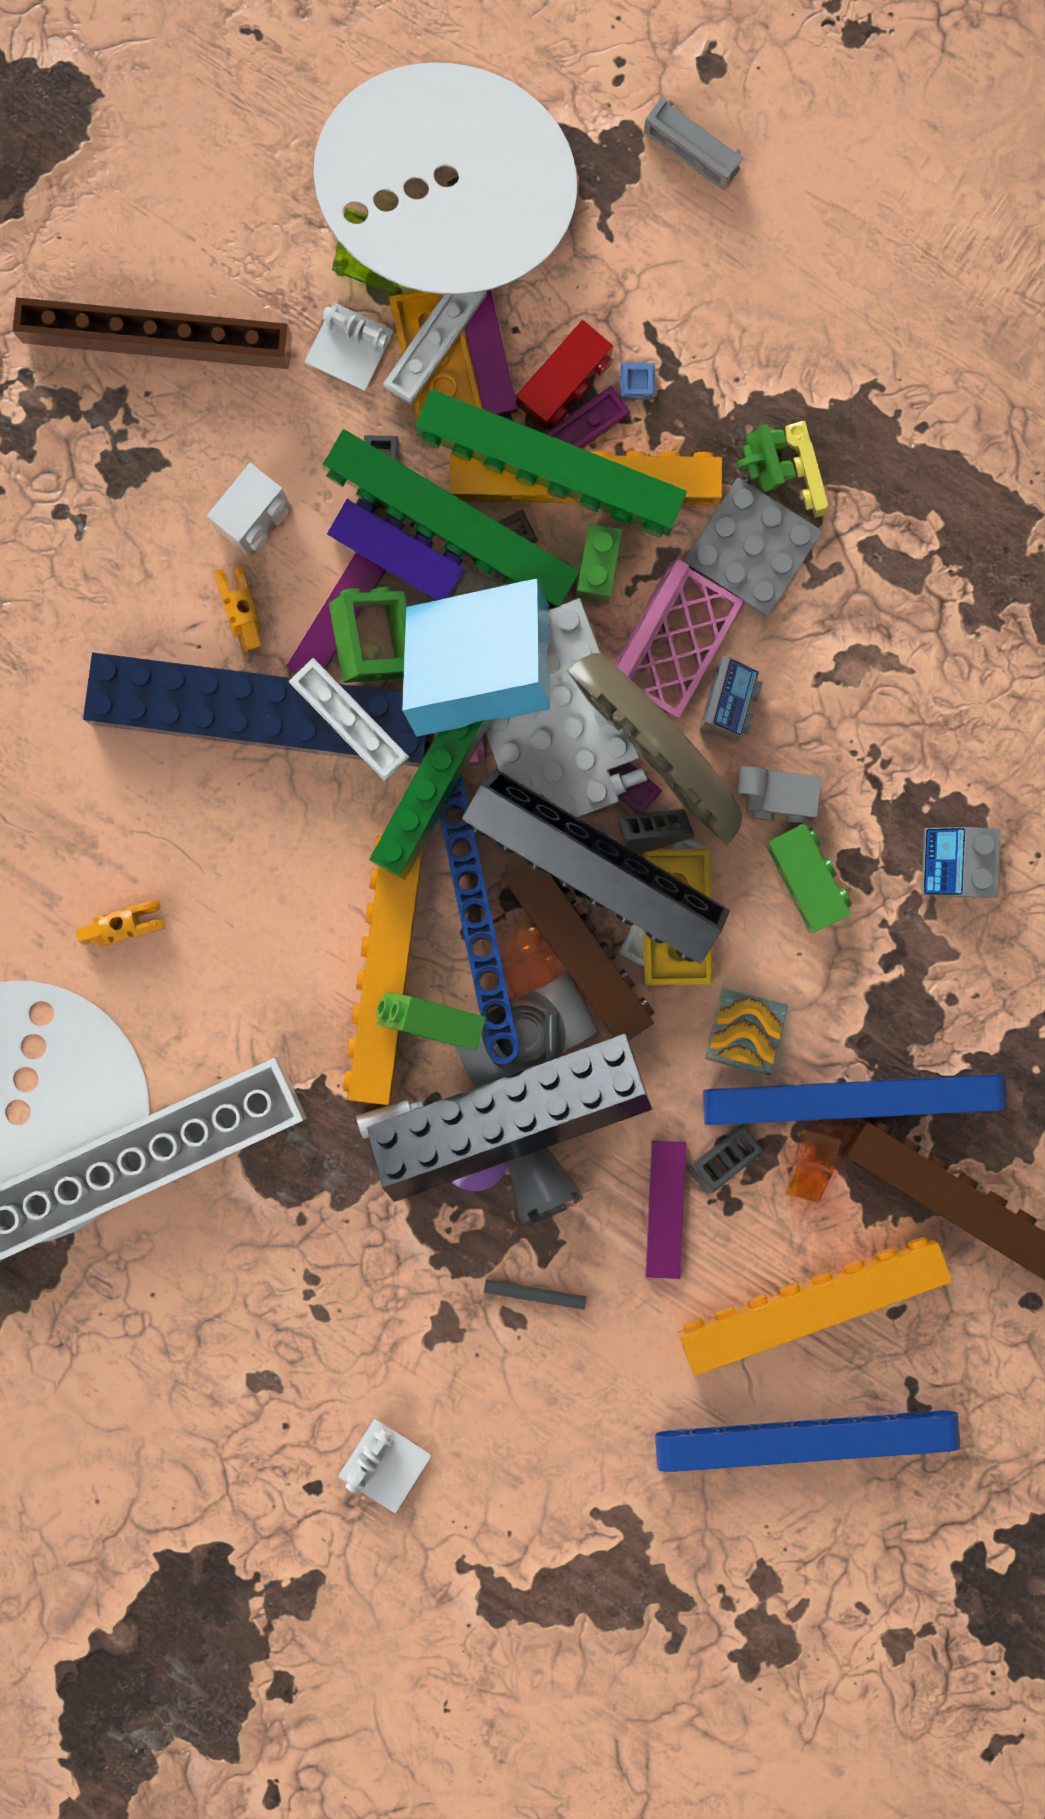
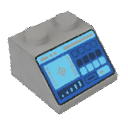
M723 655L715 670L699 730L737 741L742 737L743 733L749 734L754 716L748 713L751 701H758L763 683L757 681L759 671Z
M974 827L924 828L921 895L984 899L998 897L1001 829Z

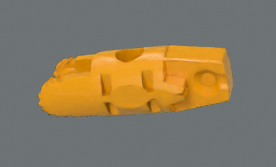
M238 565L233 568V575L238 590L231 592L226 573L223 569L215 570L213 573L233 638L238 637L245 654L257 651L261 647L258 632L262 628L243 565Z
M159 900L92 918L93 924L76 929L78 942L84 946L98 942V946L103 947L166 929L164 920H152L140 924L139 921L140 916L154 913L161 909ZM123 922L122 927L118 929V925Z

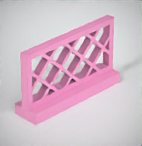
M679 559L670 562L615 662V665L631 680L637 670L649 667L654 686L642 690L661 710L677 719L681 717L743 603L742 599L688 568V564ZM688 578L699 584L703 598L689 602L685 601L682 588ZM707 589L715 593V595L708 596ZM678 597L680 604L673 606ZM721 597L730 602L732 606L725 617L715 619L710 600ZM704 602L709 621L692 626L687 606ZM681 608L686 628L670 632L666 617L670 611ZM723 621L719 630H717L716 623ZM710 625L714 639L710 646L699 649L693 629ZM662 626L664 634L657 635ZM688 631L693 651L676 655L671 635ZM665 637L670 657L653 661L650 646L654 640ZM707 650L703 659H701L700 652ZM694 654L698 668L694 675L682 678L677 659ZM646 655L648 663L641 665ZM672 660L677 680L660 685L655 665ZM691 680L685 689L684 681ZM678 683L681 699L676 708L664 701L661 688ZM656 690L657 697L648 692Z

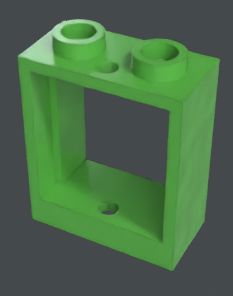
M390 587L375 588L368 593H361L359 588L341 591L340 596L329 603L343 683L403 679L407 607L404 591H391ZM386 606L395 658L363 660L353 607Z
M385 992L384 998L379 1001L376 1012L378 1017L377 1025L476 1051L478 1050L486 1017L390 992Z

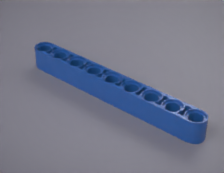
M461 776L440 815V822L481 1016L486 1017L483 1030L488 1053L495 1063L508 1065L517 1058L519 1045L475 834L468 827V823L463 820L457 824H452L446 820V814L449 810L458 808L465 813L469 806L463 777ZM459 841H465L471 845L472 849L467 856L459 857L453 853V846ZM463 875H475L478 878L477 886L472 890L463 889L459 885ZM470 908H482L485 911V918L480 923L469 922L466 919V913ZM487 940L491 943L492 951L488 956L479 957L474 954L473 946L477 941ZM486 973H493L499 978L498 987L492 991L484 990L480 986V979ZM499 1006L506 1011V1018L501 1024H492L487 1020V1012L491 1007ZM508 1040L512 1043L513 1052L509 1057L499 1058L494 1054L493 1048L497 1041Z
M974 1075L703 1090L705 1125L981 1112L1007 1109L1005 1075Z
M947 1410L679 1429L655 1433L657 1469L662 1472L939 1453L961 1449L958 1413Z

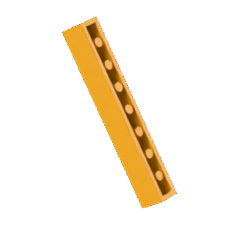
M606 450L592 452L687 490L682 505H719L722 498V457H714V454L711 452H697L693 454V457L680 456L679 452L674 451L661 452L660 456H646V452L629 451L626 453V456L613 455L611 451ZM450 453V493L464 502H580L569 496L566 499L557 498L549 494L546 487L536 483L533 487L527 486L515 479L516 475L506 471L498 474L486 469L481 461L473 458L470 461H465Z
M379 835L376 836L375 847L381 838ZM424 847L406 880L379 866L378 869H372L370 889L375 890L374 903H367L365 923H371L369 937L363 936L361 956L366 957L365 970L358 971L356 990L362 991L360 1004H354L352 1024L358 1025L356 1038L350 1037L347 1054L348 1058H353L352 1071L345 1072L343 1091L349 1092L348 1100L382 1105H389L391 1103L400 1031L377 1025L378 1017L376 1012L379 1001L384 998L385 992L405 995Z
M926 1236L918 1237L907 1242V1248L896 1252L894 1248L882 1250L875 1254L876 1259L863 1263L862 1260L852 1261L843 1266L844 1271L831 1275L830 1271L819 1273L811 1277V1283L800 1287L798 1283H793L780 1288V1294L767 1298L766 1295H760L748 1300V1306L735 1310L734 1306L717 1311L715 1313L716 1317L703 1322L702 1318H698L683 1324L684 1329L678 1331L693 1375L703 1374L953 1282L939 1243L932 1238L927 1240Z

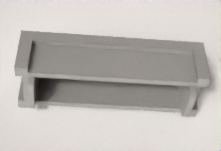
M661 97L645 119L644 133L724 191L740 170L738 165L743 159V156L740 154L741 151L739 149L736 152L731 150L672 107V100H669L667 103Z

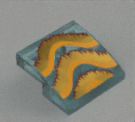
M722 988L714 1024L710 1031L705 1059L771 1076L788 1005Z

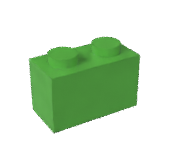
M595 524L588 525L576 598L609 604L622 529Z

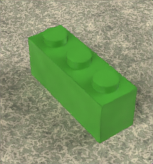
M804 823L764 843L809 933H815L851 915L848 907L852 906L846 891L843 888L838 889L832 877L836 876V871L828 858H822L817 848L821 845V842L813 827L808 829Z

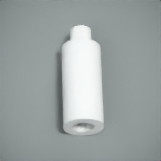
M409 1099L356 1115L363 1139L369 1137L368 1126L424 1106L423 1101L410 1104Z

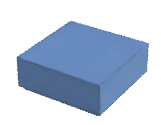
M621 363L620 398L654 400L655 363Z

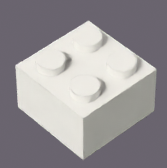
M249 463L208 513L207 517L220 534L245 554L249 555L252 550L258 551L264 545L268 538L266 533L273 524L279 525L289 513L287 507L290 502L282 487L252 463Z

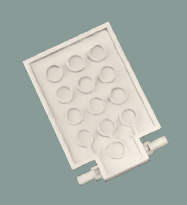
M580 598L549 610V644L546 660L550 671V710L506 719H492L485 732L499 771L537 794L544 795L547 800L577 818L618 803L620 801L618 795L627 792L626 788L648 780L644 768L622 776L620 773L610 775L609 770L640 759L639 753L622 733L623 729L618 732L587 702L567 672L581 658L592 653H601Z

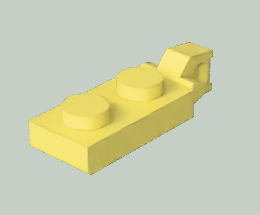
M802 421L785 426L787 446L796 450L795 453L798 454V457L793 458L798 478L804 476L807 489L802 490L806 510H813L814 518L824 516L828 512L829 505L806 422Z

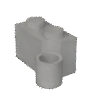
M741 766L737 794L747 796L745 812H753V818L774 820V815L787 817L788 823H805L807 825L808 819L813 820L817 818L822 777Z

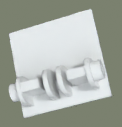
M333 302L331 308L327 306L323 312L322 319L324 323L305 359V363L358 389L366 391L394 331Z
M374 1418L338 1477L347 1483L345 1487L352 1493L357 1494L358 1491H361L393 1513H396L432 1454Z

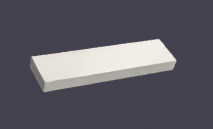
M487 292L461 295L444 294L383 383V387L412 406L486 298Z
M314 658L288 681L384 781L392 776L409 759V756Z

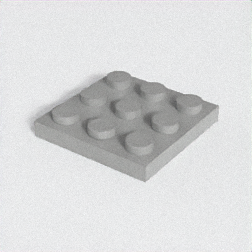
M737 477L683 562L689 565L688 568L743 600L744 604L767 618L823 531Z

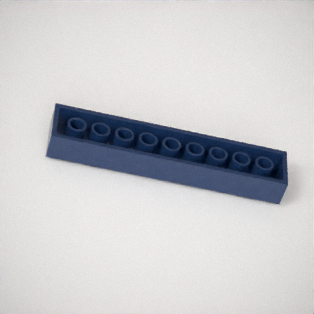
M92 652L83 720L91 725L363 760L288 682L292 678ZM339 684L409 756V759L403 765L419 767L426 755L429 734L416 737L402 711L403 692Z

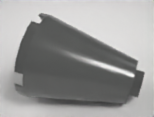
M548 1147L507 1162L518 1219L522 1227L526 1226L529 1220L534 1224L563 1212L567 1209L565 1203L573 1200L576 1205L584 1199L581 1190Z

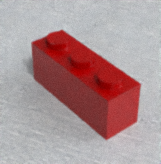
M582 319L516 394L517 406L545 430L552 423L555 426L559 425L569 412L566 407L574 398L579 401L584 397L591 387V384L588 382L595 374L598 373L601 376L613 362L611 358L613 345Z

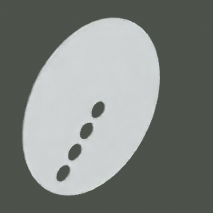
M439 62L418 63L386 71L364 82L339 103L326 121L319 136L314 158L316 197L321 212L337 240L353 257L374 273L404 287L423 292L451 295L479 293L507 285L525 276L547 259L558 246L568 229L576 204L577 173L574 158L567 139L552 115L533 96L511 81L489 71L468 65ZM444 166L453 168L458 173V182L451 187L439 185L434 179V172L438 168ZM410 179H421L428 185L429 192L424 198L412 199L405 194L404 184ZM380 191H390L397 196L398 206L392 211H381L374 205V196ZM359 203L367 209L368 217L360 224L350 223L343 216L344 208L348 204Z
M33 981L0 982V1184L150 1115L149 1091L145 1073L139 1057L121 1028L95 1004L78 994L51 984ZM38 1001L49 1003L54 1010L53 1020L46 1026L34 1024L29 1016L32 1005ZM30 1034L40 1035L46 1042V1051L38 1059H30L22 1051V1042ZM22 1067H30L38 1075V1084L30 1092H22L14 1084V1075ZM14 1100H22L30 1107V1118L22 1125L12 1124L6 1116L7 1106ZM100 1215L93 1217L83 1223H80L70 1229H67L41 1242L54 1240L65 1235L71 1234L76 1230L88 1225L90 1222L95 1220Z

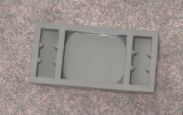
M568 972L510 1001L519 1045L518 1056L512 1063L500 1065L490 1058L484 1030L482 1031L477 1051L455 1046L476 1088L529 1069L546 1060L547 1012L554 1011L559 1013V1053L598 1034L599 1031ZM502 1007L487 1013V1020L492 1024H501L506 1018V1011ZM508 1040L497 1041L493 1048L494 1054L499 1058L509 1057L513 1052L512 1043Z

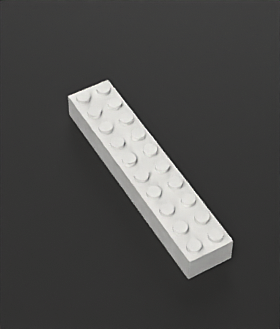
M280 1057L268 1060L0 1184V1260L307 1119Z

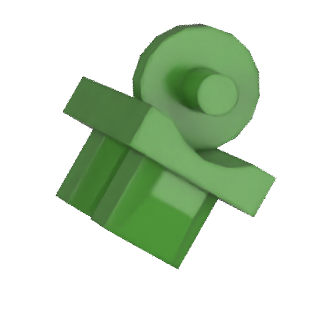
M769 424L758 426L755 432L745 436L747 445L742 447L745 458L737 462L738 470H749L751 480L757 479L762 493H770L795 477L796 473L793 463L790 460L783 462L778 460L777 452L786 448L787 443L783 430H770Z

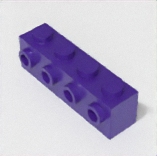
M358 498L355 504L346 499L327 535L436 600L453 597L467 573V570L460 566L463 559L448 550H445L443 555L431 549L434 542L419 533H416L414 538L402 532L405 527L404 524L389 515L385 521L374 515L376 508L364 500Z

